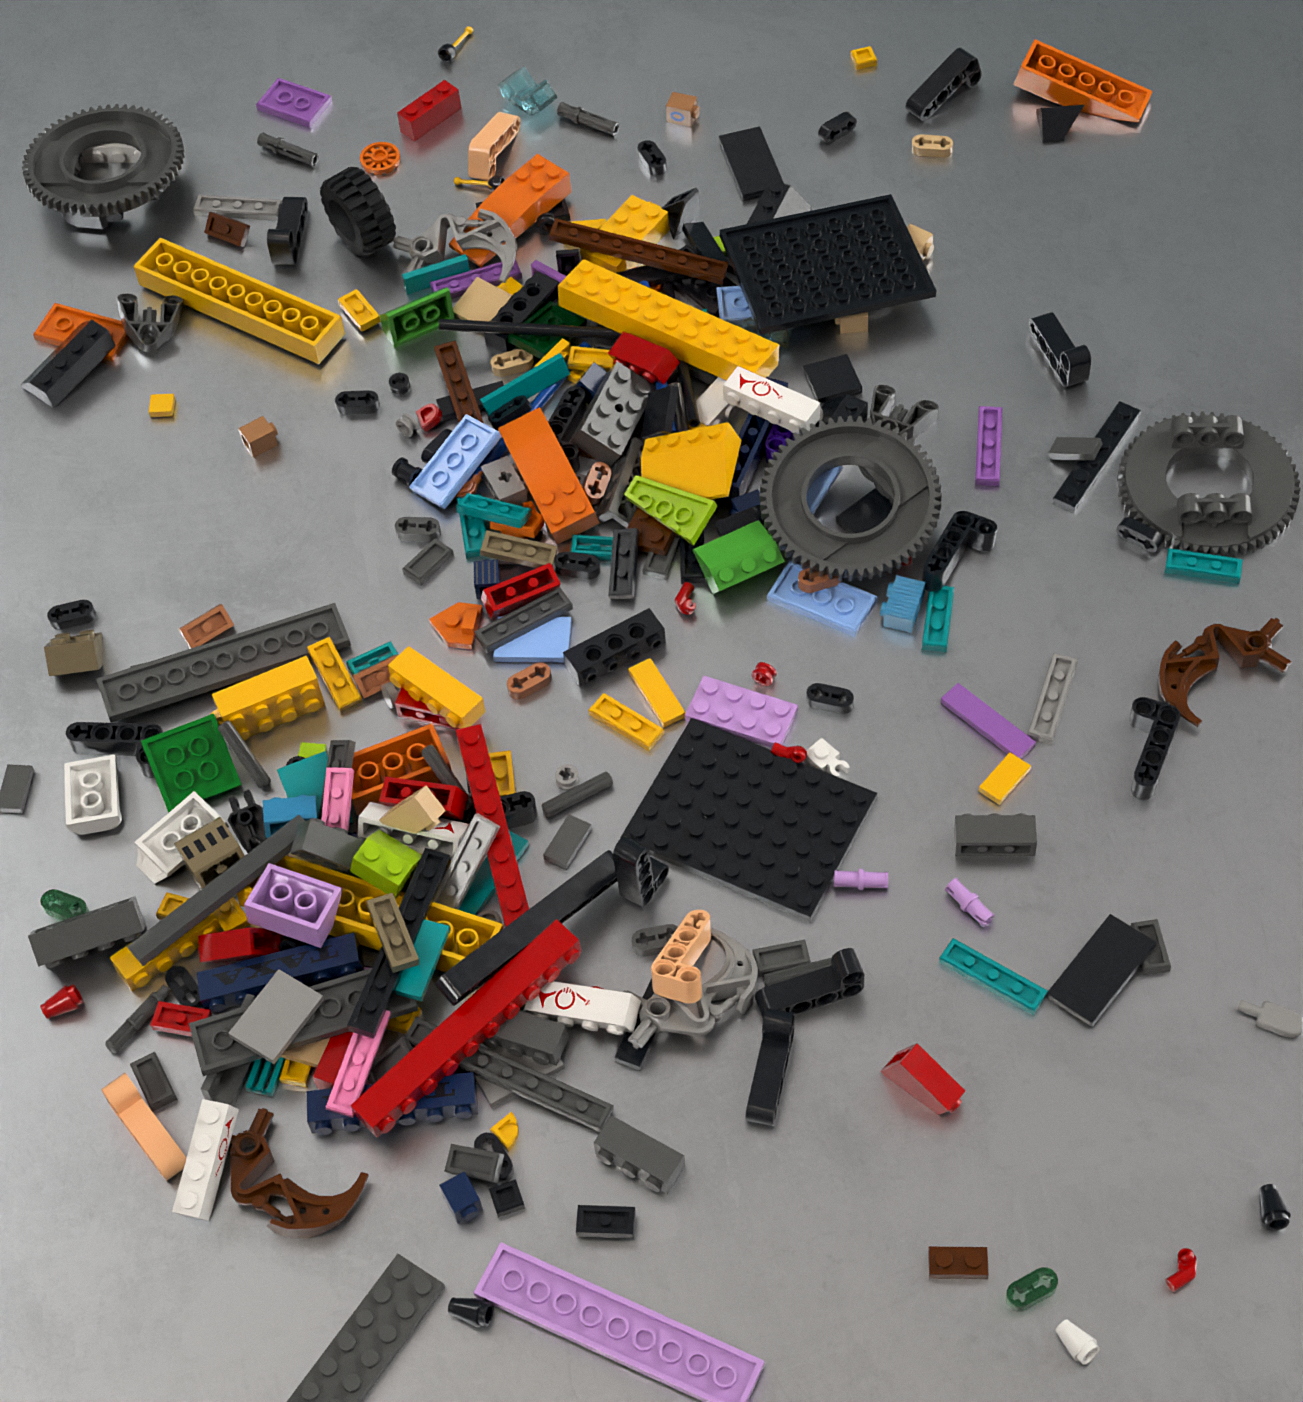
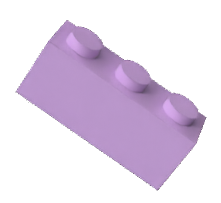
M268 863L244 904L247 922L321 948L333 927L342 888Z

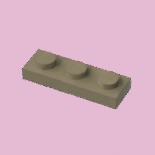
M486 530L480 556L538 568L548 563H551L553 567L557 546Z
M393 893L367 900V908L392 972H398L419 965L418 955Z

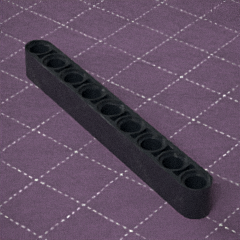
M610 850L604 852L449 969L436 981L435 986L453 1006L457 1005L491 979L556 919L563 924L615 884L617 877L613 853Z

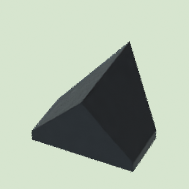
M1084 105L1036 109L1042 143L1064 141L1065 136Z
M697 188L674 196L661 208L668 211L669 231L673 239L682 232L683 223H691L700 214L699 190Z

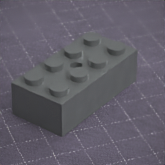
M617 361L605 374L570 442L610 467L623 453L646 408L648 393L654 391L656 386Z
M136 896L33 930L28 935L38 967L45 965L46 969L62 964L66 957L72 956L73 960L84 957L90 952L89 949L98 947V950L101 951L113 947L116 940L124 938V941L128 942L137 939L142 934L141 932L144 931L146 925Z

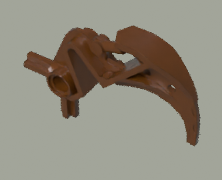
M1271 618L1260 631L1251 632L1223 626L1222 624L1210 625L1204 629L1202 636L1196 637L1194 643L1183 649L1178 655L1177 653L1182 648V645L1175 640L1164 652L1158 674V689L1165 703L1176 707L1180 711V716L1196 727L1200 726L1202 720L1189 709L1187 694L1190 687L1198 679L1212 671H1217L1220 658L1216 640L1220 642L1240 668L1257 667L1259 663L1264 661L1281 673H1285L1292 661L1274 651L1271 641L1283 628L1278 618ZM1197 650L1205 653L1204 656L1187 657Z
M265 1108L258 1109L249 1131L245 1130L243 1133H238L237 1136L232 1135L228 1151L231 1152V1194L235 1202L240 1205H253L255 1210L266 1212L275 1218L268 1221L267 1227L276 1234L292 1239L312 1238L337 1226L348 1216L349 1211L358 1201L369 1175L361 1172L357 1181L349 1190L334 1196H319L309 1193L289 1178L283 1179L281 1173L251 1187L275 1161L264 1138L274 1114L268 1112V1109ZM248 1146H255L252 1151L243 1152ZM280 1196L287 1199L294 1215L286 1217L281 1214L280 1210L268 1203L270 1197ZM302 1209H306L305 1213H300ZM325 1210H329L328 1214H323Z

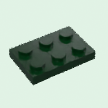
M550 301L524 323L587 326V319ZM509 334L508 342L542 359L562 338L570 341L573 337Z

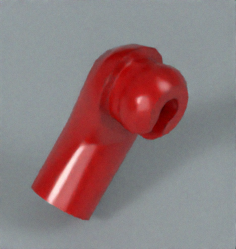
M689 582L683 584L675 597V603L679 611L685 615L692 614L696 609V603H692L690 599L695 588Z
M774 742L771 748L773 755L791 758L795 763H802L807 758V751L799 745L786 747Z
M1183 1248L1178 1252L1177 1272L1165 1279L1167 1286L1173 1292L1196 1277L1197 1258L1189 1248Z

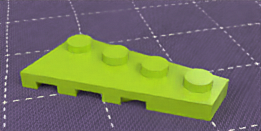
M635 475L624 493L627 500L693 546L717 508V504L713 500Z

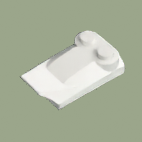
M109 755L64 763L66 826L68 831L76 834H89L116 828L122 820L119 808L116 756Z
M195 791L192 792L135 841L138 852L136 866L154 884L169 877L185 864L174 843L221 816ZM222 818V820L224 821L225 825H226L227 828H228L229 826H228L227 822Z

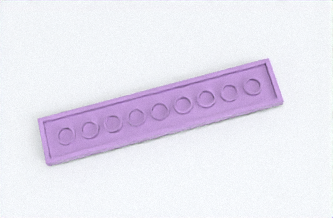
M502 1242L497 1247L473 1292L476 1298H485L495 1307L703 1402H748L765 1365L764 1360Z

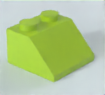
M378 829L367 837L354 855L350 872L386 894L393 893L396 899L416 870L422 855Z

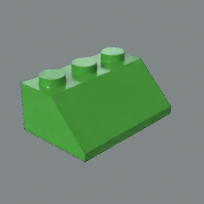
M448 287L436 290L380 315L383 332L394 348L439 329V319H455Z
M759 520L693 549L712 594L785 562L776 541L772 539L771 534H768V531Z

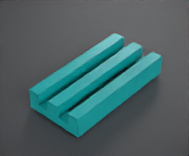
M573 535L570 552L593 555L599 561H611L612 547L607 546H612L613 537Z
M390 641L346 661V664L351 674L354 675L398 654Z
M280 1057L278 1059L267 1089H264L273 1063L268 1060L266 1061L256 1087L255 1085L265 1059L255 1060L245 1088L247 1092L273 1097L285 1058Z

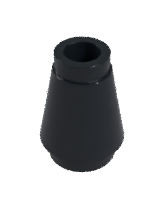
M1263 1185L1259 1189L1262 1223L1266 1224L1269 1230H1280L1287 1227L1290 1223L1289 1218L1291 1214L1276 1185Z
M453 1297L448 1305L449 1315L477 1328L487 1327L493 1317L494 1306L485 1298Z

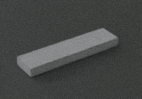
M198 195L193 212L195 216L208 217L209 212H215L229 218L278 221L282 200Z
M1053 653L1027 733L1034 741L1052 745L1078 659Z
M479 813L474 815L443 877L433 902L459 910L500 829L499 825Z

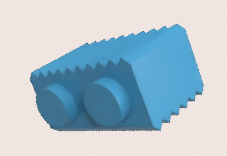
M896 575L894 583L890 582L886 596L889 597L888 602H883L880 610L884 627L912 633L925 595L926 582Z
M299 795L293 798L274 797L270 800H263L266 838H269L297 815H300L305 821L310 820V818L318 819L316 796Z

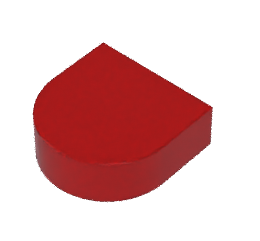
M427 404L416 411L421 428L427 432L441 421L442 411L435 404Z

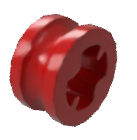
M759 662L751 676L758 684L770 686L773 683V679L777 676V671L770 664Z

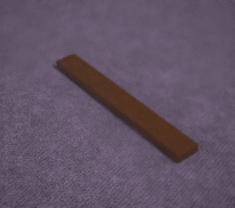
M555 218L549 233L550 241L723 285L729 266L728 262Z

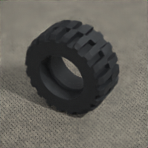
M348 167L322 183L320 195L325 213L328 215L335 232L340 236L342 242L348 246L350 251L354 252L357 256L366 257L394 240L396 225L394 224V217L390 212L391 209L376 183L362 169Z

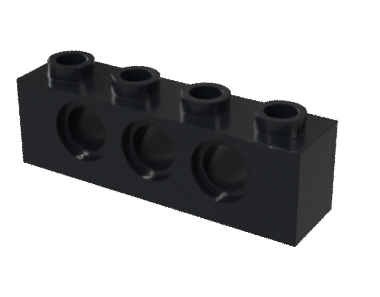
M537 271L525 282V285L518 292L513 294L511 300L499 309L497 315L491 321L524 323L550 301L554 303L558 301L559 282ZM484 333L485 343L503 353L512 351L515 345L508 342L509 334Z
M648 608L564 651L565 667L579 687L592 683L598 677L608 672H613L623 664L637 660L641 655L661 647L662 644L666 643L665 628L651 609Z

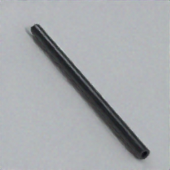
M669 282L664 283L662 286L663 294L676 299L673 284ZM679 360L680 363L677 368L688 425L690 427H697L700 424L689 364Z
M439 319V330L598 339H618L621 333L607 327Z

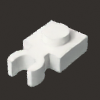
M823 738L806 750L807 758L805 760L814 768L824 772L828 770L830 774L839 778L840 774L836 772L837 770H843L846 774L849 773V764L839 760L840 753Z

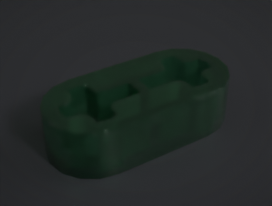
M48 890L40 899L45 913L60 920H66L89 912L84 900L60 890ZM56 900H58V902H59V904H60V905H58V904H56V903H53V904L50 906V905H49V902H50V901H51V902H55ZM80 907V913L75 912L74 914H72V912L70 911V909L77 911Z
M1041 1267L1014 1281L1008 1286L1006 1291L1007 1305L1014 1311L1022 1312L1049 1298L1057 1289L1058 1277L1056 1273L1050 1268ZM1039 1277H1042L1044 1280H1051L1049 1288H1046L1045 1285L1037 1288L1034 1287L1039 1284ZM1029 1290L1024 1297V1302H1021L1020 1299H1013L1014 1291L1023 1294Z

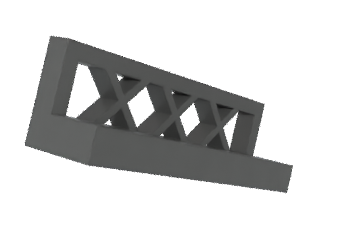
M636 437L628 441L623 453L614 464L609 483L596 514L601 523L613 518L627 528L637 510V506L627 500L624 495L626 487H629L634 479L632 473L634 468H637L641 477V459L638 453L639 450L643 451L644 443ZM620 505H624L627 512L626 517L618 512Z
M247 994L241 1007L251 1005L255 1000V996ZM255 1061L207 1075L201 1087L205 1100L229 1104L234 1107Z

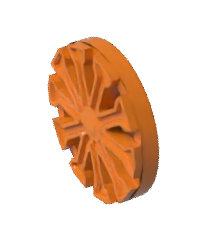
M375 142L362 150L360 163L366 172L374 173V175H383L382 173H390L395 167H398L400 164V153L398 148L391 143Z

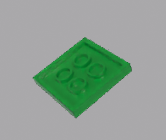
M214 713L141 740L168 813L194 791L205 800L242 785L225 740L218 730L219 725Z

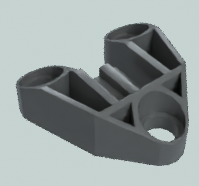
M128 293L118 295L117 309L126 335L142 351L147 353L156 351L173 336L183 314V299L174 295L166 296L161 304L160 322H156L157 311L152 310V307H147V310L143 309V320L139 321L137 296ZM146 338H151L155 342L152 344H145L143 343V340Z
M888 385L875 386L870 409V418L873 425L878 420H881V427L890 423L891 431L898 427L899 435L906 432L907 440L911 438L916 439L938 419L939 406L930 400L918 401L914 406L912 405L909 412L907 409H904V405H895L890 414L895 403V389Z

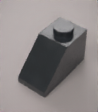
M579 249L556 250L558 272L567 276L581 262Z

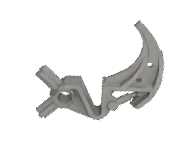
M480 209L478 218L483 221L469 220L463 216L457 218L453 214H442L421 236L413 240L401 236L395 237L393 248L409 252L412 261L406 273L423 268L424 265L439 263L444 260L447 229L451 227L456 242L463 251L472 248L487 249L500 257L503 266L499 281L506 283L515 261L517 251L516 238L500 216L494 212ZM468 227H478L467 233L464 232Z
M712 928L711 937L724 947L726 959L718 974L702 984V997L696 1002L701 1018H696L680 1001L665 998L655 993L646 1000L632 993L641 1000L638 1012L641 1023L628 1038V1041L633 1044L634 1048L638 1049L639 1047L642 1048L654 1033L673 1032L703 1037L713 1030L715 1022H719L723 1017V1013L733 1007L738 1000L739 1003L735 1009L744 1015L754 1002V995L757 990L758 967L752 953L735 939ZM727 999L719 1006L711 1004V1001Z

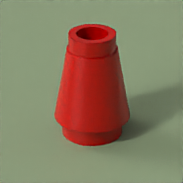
M74 984L70 986L65 985L45 1003L41 1004L40 1008L44 1016L50 1019L51 1017L79 1009V1005L83 1003V998Z

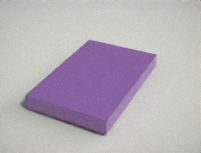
M277 78L257 102L256 107L259 111L311 128L331 104L332 97L331 95Z

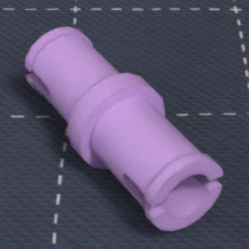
M858 869V871L834 870L833 885L834 887H857L858 890H863L864 888L888 889V872H864V869Z
M957 878L949 882L945 891L961 905L960 909L963 912H968L982 927L987 926L995 915L979 901V896L976 893L972 894Z

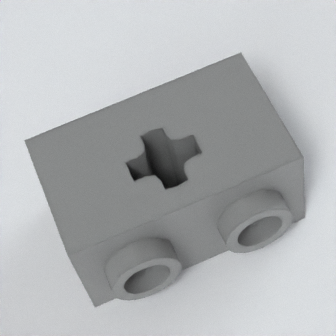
M507 456L481 466L483 482L494 500L523 506L524 502H528L527 494L530 491L525 481L520 480V473L516 464H511Z

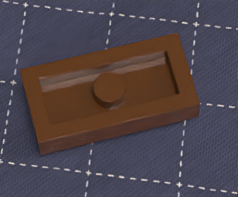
M209 212L204 233L237 246L245 247L250 225L215 212Z
M928 1247L929 1279H988L987 1247Z

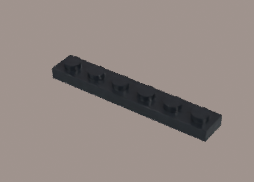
M1121 401L1118 402L1094 437L1100 438L1102 441V446L1094 460H1079L1053 497L1052 504L1075 513L1140 417V409Z

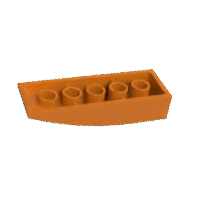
M1034 39L1013 84L1062 106L1084 105L1081 110L1084 113L1137 123L1153 92Z
M536 154L500 184L468 219L483 221L478 218L480 209L494 212L506 222L515 238H517L536 222L539 215L550 211L572 192L570 173L541 155ZM468 227L464 232L467 233L478 227ZM455 237L449 243L451 249L461 255L466 254L468 260L479 267H482L496 255L487 249L472 248L463 251L456 242Z
M540 407L498 428L557 545L572 538L573 535H578L600 523Z

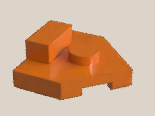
M528 501L524 502L522 507L530 508L532 516L521 529L490 521V529L501 531V534L523 539L535 538L544 526V518L536 511L533 502Z
M458 602L431 617L429 622L448 647L472 650L476 638L474 631L478 630L483 607L478 604Z

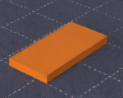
M54 303L33 334L35 340L59 346L82 322L92 319L109 331L116 345L103 358L113 362L129 339L125 333L122 321Z

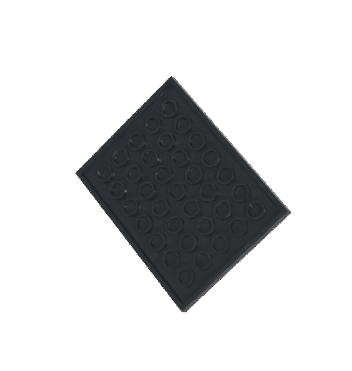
M891 194L720 230V239L760 335L936 297L937 290Z
M691 718L621 837L627 836L649 848L651 856L811 923L833 882L834 870L839 871L876 802L878 793L807 764L795 763L791 758L773 755L770 749Z

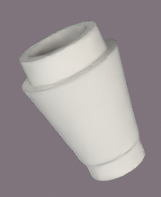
M1069 1320L1061 1322L1055 1330L1076 1362L1080 1361L1085 1365L1097 1356L1100 1350L1096 1344L1097 1340Z

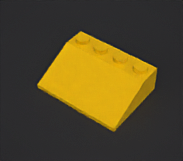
M729 422L645 439L641 454V477L710 500L729 497L742 440Z

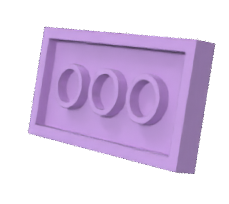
M703 676L685 713V721L689 722L692 718L742 739L772 748L774 742L783 745L798 712V705Z

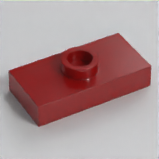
M158 1001L150 1026L152 1030L192 1037L189 1023L211 1017L212 1013L208 1009Z

